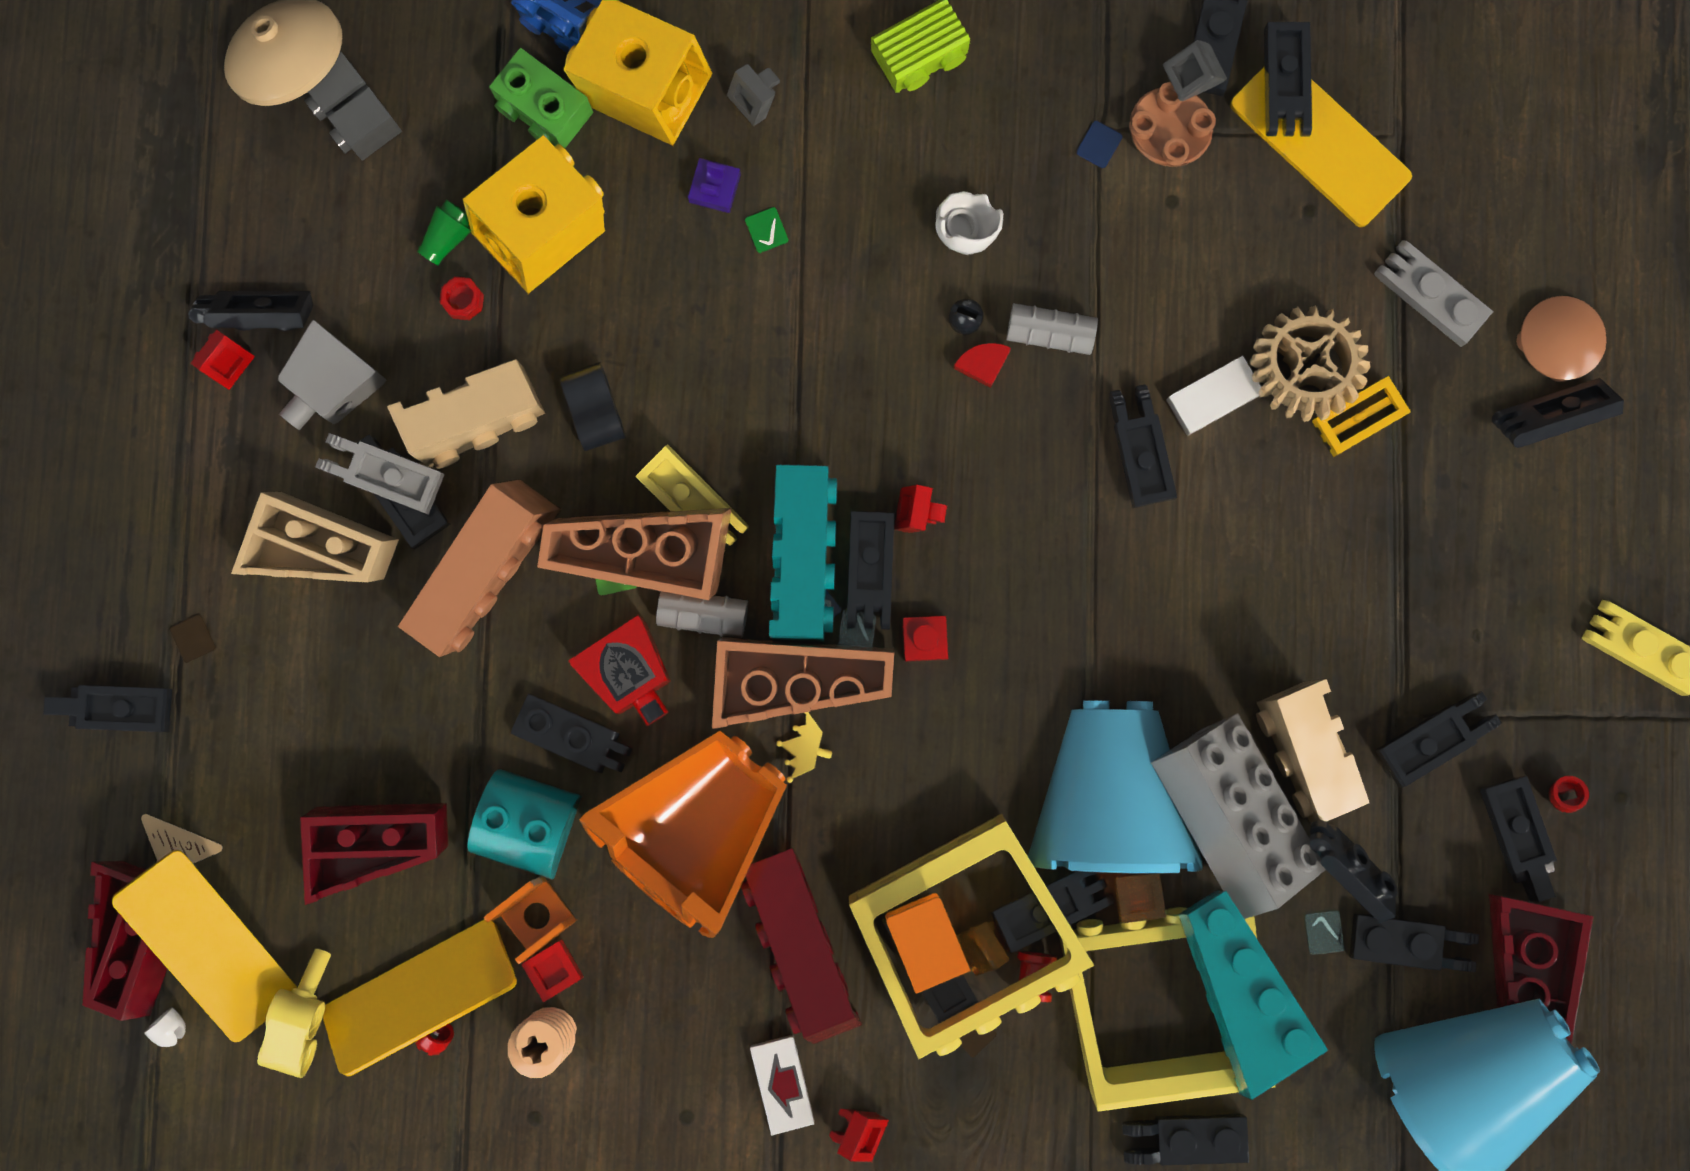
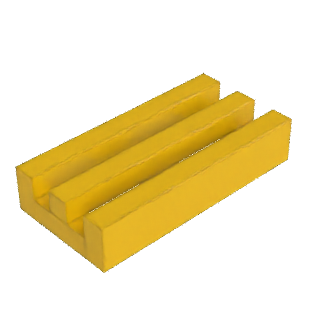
M1389 376L1358 393L1359 397L1354 403L1345 402L1346 408L1343 412L1383 389L1387 397L1336 427L1331 428L1328 421L1340 414H1336L1331 409L1330 415L1326 420L1321 421L1319 417L1312 420L1315 428L1318 427L1322 435L1320 436L1323 441L1329 444L1333 457L1411 412ZM1390 404L1394 405L1397 411L1340 443L1337 435Z

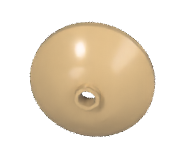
M278 0L262 7L241 24L229 43L224 62V73L227 83L241 99L254 105H278L302 96L314 88L328 74L338 58L342 45V29L339 20L328 6L317 0Z

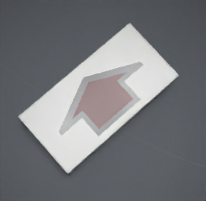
M793 1034L751 1045L750 1051L771 1136L814 1125L815 1120Z

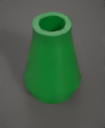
M447 199L441 207L436 206L422 244L417 252L439 266L441 261L471 233L466 212Z

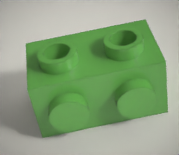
M521 47L489 86L497 101L494 106L501 114L512 122H515L517 118L530 126L528 132L536 140L544 135L550 143L554 145L560 144L564 148L567 147L594 113L587 96Z

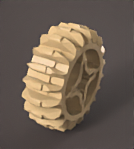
M1316 305L1310 307L1307 316L1297 307L1292 310L1290 318L1281 313L1274 321L1275 326L1267 324L1263 328L1262 335L1264 338L1256 340L1253 348L1258 353L1252 356L1250 365L1258 368L1252 375L1253 382L1265 383L1258 392L1260 397H1267L1271 394L1274 396L1270 404L1271 410L1277 409L1282 403L1288 407L1285 411L1286 418H1291L1295 411L1299 410L1301 411L1302 420L1306 422L1311 419L1315 411L1322 421L1329 417L1330 409L1336 414H1340L1346 408L1345 402L1351 404L1359 397L1357 390L1363 389L1367 383V378L1362 374L1368 372L1370 362L1362 358L1369 350L1368 345L1355 344L1361 337V330H1355L1350 333L1346 330L1350 323L1349 317L1337 323L1332 320L1335 316L1333 309L1328 310L1325 316L1321 317ZM1308 336L1320 340L1316 342H1306L1299 337ZM1332 348L1340 358L1342 375L1336 372L1338 367L1330 359L1329 353ZM1277 351L1284 356L1283 361L1290 368L1291 375L1287 380L1279 370ZM1320 353L1319 358L1315 362L1316 364L1311 366V368H1307L1300 375L1299 373L1304 366L1303 363L1313 360ZM1304 385H1313L1319 388L1320 390H1323L1324 388L1327 390L1322 392H1308L1301 390L1299 388Z

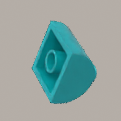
M498 769L487 783L477 806L470 828L468 851L549 879H554L582 796Z

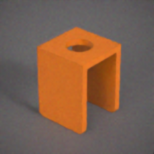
M543 876L526 883L483 917L487 923L502 917L526 950L515 958L518 964L534 955L577 921ZM541 903L547 907L550 918L545 927L536 929L527 924L525 912L529 905Z
M937 893L929 894L886 913L887 925L916 994L970 971L944 905Z

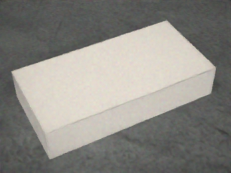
M1241 356L1172 394L1166 401L1184 432L1189 436L1259 397L1258 392L1261 386L1259 382H1253V372L1245 358Z

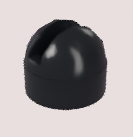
M965 298L953 304L949 313V323L954 331L959 334L969 335L980 328L983 321V310L976 301ZM961 308L978 316L975 320L967 315L957 313V309Z

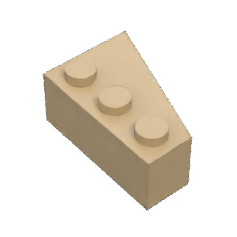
M517 359L466 377V384L445 394H442L440 387L427 391L428 401L403 409L401 402L387 406L408 453L428 467L435 466L437 469L454 464L460 459L458 454L473 447L475 450H482L494 445L499 441V435L511 429L514 432H520L534 426L538 422L537 417L545 414V411L524 367Z
M261 492L231 574L352 582L382 580L385 578L399 539L283 492Z
M1327 679L1303 682L1257 702L1261 711L1256 714L1259 726L1266 737L1272 736L1278 750L1274 754L1276 764L1285 778L1290 777L1296 793L1292 794L1295 807L1302 818L1308 817L1309 822L1316 820L1327 822L1369 803L1354 756L1351 752L1346 753L1337 733L1344 729L1340 716L1330 717L1323 697L1324 694L1331 692Z

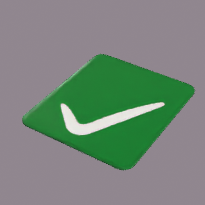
M775 207L745 219L758 253L765 252L789 241Z

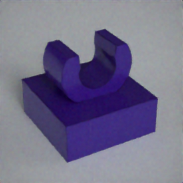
M699 158L688 195L689 203L730 213L741 176L740 169Z

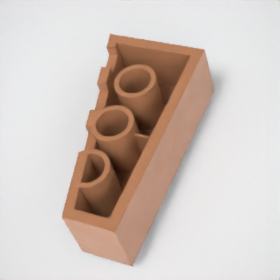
M521 480L491 484L398 627L438 657L454 651L461 652L474 635L472 628L480 617H484L492 609L497 601L498 593L516 573L521 562L541 537L543 525L552 521L561 509Z
M732 508L557 518L543 525L537 567L710 600L718 592Z
M722 637L717 641L712 729L738 723L766 720L767 718L788 714L811 712V710L833 706L838 707L889 698L892 696L894 649Z

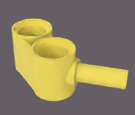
M315 949L298 988H292V991L281 988L275 994L266 1016V1031L258 1054V1065L298 1078H303L307 1073L317 1047V1040L312 1038L321 1024L325 1011V1002L317 1000V996L314 993L331 957L330 953L321 949Z

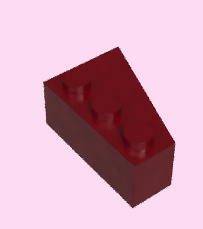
M447 803L320 806L313 808L300 817L305 905L334 893L355 888L370 880L382 876L385 877L437 858L449 846Z
M123 861L91 862L90 876H95L94 904H89L88 919H93L91 947L86 948L82 1006L119 1021L151 1016L167 967L112 904L114 894L146 870Z

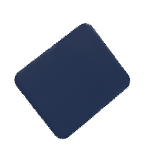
M1094 121L1077 149V155L1100 168H1105L1121 142L1122 135L1106 125Z

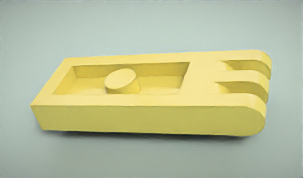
M668 444L635 476L670 511L731 508ZM731 509L729 523L743 534L749 526ZM728 529L726 543L731 546L737 538Z
M1602 600L1598 610L1612 618L1611 621L1599 615H1593L1590 624L1604 632V634L1601 636L1591 630H1585L1582 639L1681 696L1690 695V646L1614 603Z

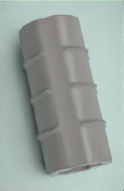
M1013 303L1006 340L1024 343L1026 346L1030 344L1046 347L1047 349L1064 350L1068 353L1076 352L1090 355L1095 342L1098 318L1079 315L1078 313L1057 311V309L1038 308L1035 305L1027 306Z
M661 591L657 607L656 624L657 626L676 628L678 631L683 629L697 631L699 634L704 632L717 634L720 637L724 635L743 638L748 613V600L729 598L727 595L725 597L713 596L710 600Z

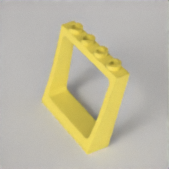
M1002 814L849 895V906L918 1059L934 1051L939 1056L953 1052L962 1044L960 1037L975 1029L979 1035L994 1030L1002 1022L999 1016L1014 1008L1017 1013H1025L1035 1008L1041 1002L1040 994L1055 987L1057 992L1071 989L1080 982L1079 974L1094 966ZM1006 850L1013 857L1066 944L1067 953L1063 958L934 1027L924 1028L916 1017L874 919L990 855Z
M1169 908L1163 911V918L1148 920L1144 914L1130 913L1121 916L1119 924L1105 926L1098 919L1082 920L1076 924L1077 929L1073 931L1085 951L1186 938L1178 914L1187 908ZM1255 917L1246 918L1245 921L1257 938ZM1059 934L1064 957L1067 953V946ZM1082 972L1079 974L1081 980L1070 989L1089 1089L1097 1111L1239 1092L1234 1079L1236 1077L1225 1051L1108 1068L1102 1067Z

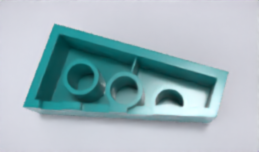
M776 465L774 505L776 534L773 537L772 551L775 576L771 582L770 597L773 620H769V636L773 641L824 642V633H833L834 607L825 606L826 589H834L835 564L826 562L827 546L835 547L836 521H828V504H836L837 478H829L828 466Z
M1214 891L1178 914L1196 968L1200 972L1210 1009L1214 1013L1220 1030L1221 1041L1226 1056L1229 1057L1236 1077L1234 1079L1240 1095L1253 1100L1328 1051L1227 891Z

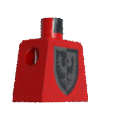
M637 615L568 660L575 671L616 714H622L634 706L646 726H649L669 712L656 691L671 680L649 627L641 616Z

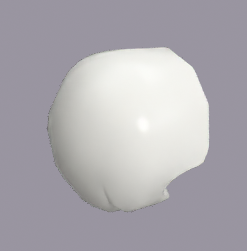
M965 191L949 194L936 210V231L939 238L949 249L961 254L969 255L982 252L997 238L1002 230L1003 211L1002 209L995 210L991 206L986 194L973 195Z

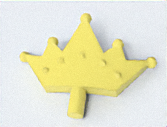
M805 712V725L793 726V730L798 732L799 737L785 742L781 740L776 742L778 747L782 746L795 757L792 760L786 759L784 761L785 765L795 769L793 774L787 777V782L792 783L793 778L813 770L817 756L830 759L832 751L819 748L823 732L809 712Z

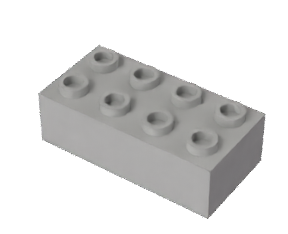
M1238 713L1199 730L1151 762L1222 890L1227 891L1244 919L1280 908L1326 870L1321 865V858L1310 848L1308 835Z

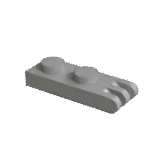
M1402 240L1396 247V251L1403 258L1395 253H1391L1385 260L1386 264L1396 274L1386 266L1381 265L1375 271V276L1460 347L1464 346L1493 311L1412 244Z

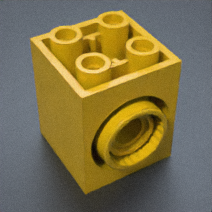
M602 0L598 8H594L591 11L586 22V29L578 44L572 46L569 50L563 69L575 88L588 97L593 109L672 146L713 74L695 35L618 0Z
M544 135L463 198L471 233L528 294L605 232L603 216L605 211L602 203L603 192L600 186L591 176L586 175L582 177L573 167L574 161L566 149L560 144L553 146Z

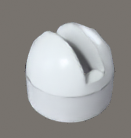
M171 1007L144 1031V1034L160 1047L174 1046L177 1043V1038H183L185 1034V1022L182 1016Z

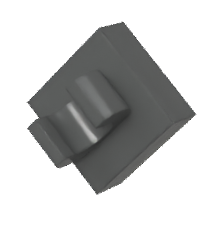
M746 64L735 71L727 97L748 121L755 126L766 119L776 93L772 87L779 84L780 79L770 68L763 70L757 75Z

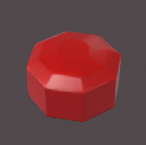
M454 276L441 287L440 304L453 319L469 321L482 311L484 294L471 278Z

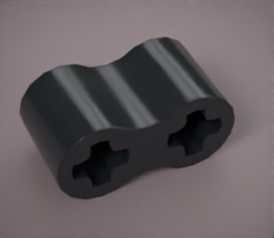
M601 362L559 375L561 386L584 451L626 438L624 427Z

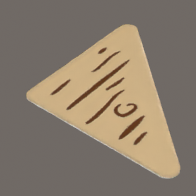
M144 814L141 817L157 861L173 850H181L192 863H196L221 852L223 849L219 843L148 814Z

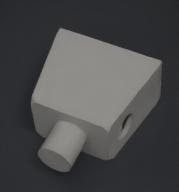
M313 320L279 375L278 381L295 394L279 415L298 430H301L315 412L332 424H336L378 390L387 380Z

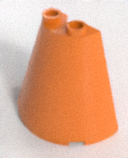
M718 731L589 810L579 819L587 834L598 847L602 848L607 844L610 857L612 858L611 861L638 888L689 928L696 922L701 924L702 927L699 929V932L709 938H714L721 930L787 786L784 783L786 780L784 775L770 763H765L763 767L757 765L749 758L752 750L744 741L736 736H732L730 739L721 731Z

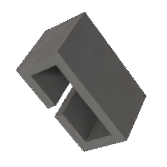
M342 52L339 53L335 64L328 74L314 88L308 91L310 96L304 99L320 121L328 117L335 128L329 134L346 154L352 149L361 161L402 132Z

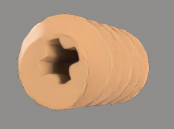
M543 1007L533 1012L511 1033L508 1041V1057L512 1066L521 1075L529 1078H543L551 1074L573 1050L577 1030L573 1018L565 1010L556 1007Z

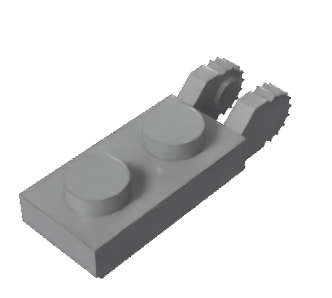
M328 434L326 443L337 450L351 452L354 456L348 469L339 466L338 463L331 460H322L320 458L317 461L316 468L343 478L345 483L429 515L445 474L359 441V444L334 434Z

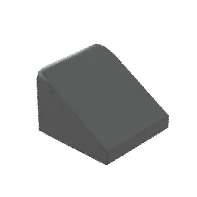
M1196 40L1162 64L1180 101L1194 97L1221 84L1227 79L1211 45Z

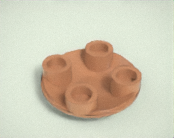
M1167 82L1161 85L1160 88L1146 93L1136 103L1130 117V134L1136 148L1150 161L1169 167L1183 166L1197 160L1207 150L1212 140L1216 118L1214 113L1208 109L1206 104L1197 95L1185 101H1180L1172 83Z
M1556 296L1538 303L1530 310L1523 321L1516 342L1528 362L1538 372L1550 377L1555 382H1565L1586 375L1598 365L1606 349V330L1600 316L1590 305L1574 297Z

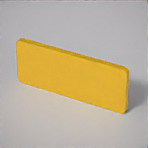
M1264 66L1233 98L1230 104L1232 111L1356 226L1365 227L1412 179L1411 171L1312 79V132L1310 137L1300 136L1299 120H1295L1293 137L1283 136L1282 120H1278L1277 135L1266 136Z
M181 850L169 852L114 894L112 898L113 907L231 1041H242L266 1021L268 1009L278 990L282 988L292 991V988H297L287 973Z
M484 919L326 1004L323 1021L338 1071L345 1076H352L512 990L516 985L517 979L497 925L493 921L487 923Z

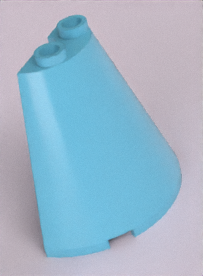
M1083 701V709L1071 711L1028 854V858L1034 867L1056 869V866H1063L1070 871L1107 873H1180V868L1187 869L1190 872L1203 870V860L1199 847L1151 762L1170 750L1159 711L1153 710V702L1127 701V710L1109 709V701Z
M1540 999L1384 1033L1377 1036L1374 1041L1375 1056L1381 1077L1384 1079L1391 1077L1393 1082L1392 1091L1395 1095L1390 1099L1415 1142L1439 1171H1506L1600 1073L1597 1062L1586 1048H1574L1568 1042L1566 1037L1571 1035V1032L1559 1012L1556 1010L1550 1012Z

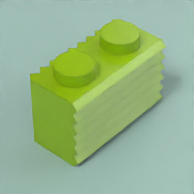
M938 0L871 37V52L896 93L906 88L908 91H913L923 86L929 80V75L938 69L943 68L944 71H949L959 66L966 59L965 55L969 50L970 37L948 0Z

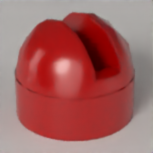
M1575 776L1561 777L1551 785L1548 792L1552 806L1565 813H1572L1583 808L1589 800L1588 787L1581 779ZM1575 791L1577 798L1561 801L1558 796Z
M450 1023L432 1032L438 1036L437 1039L432 1038L428 1034L415 1041L417 1049L419 1051L422 1049L429 1056L439 1055L443 1052L454 1037V1030Z

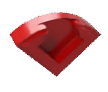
M996 343L975 346L966 351L957 360L953 369L991 388L1011 348Z

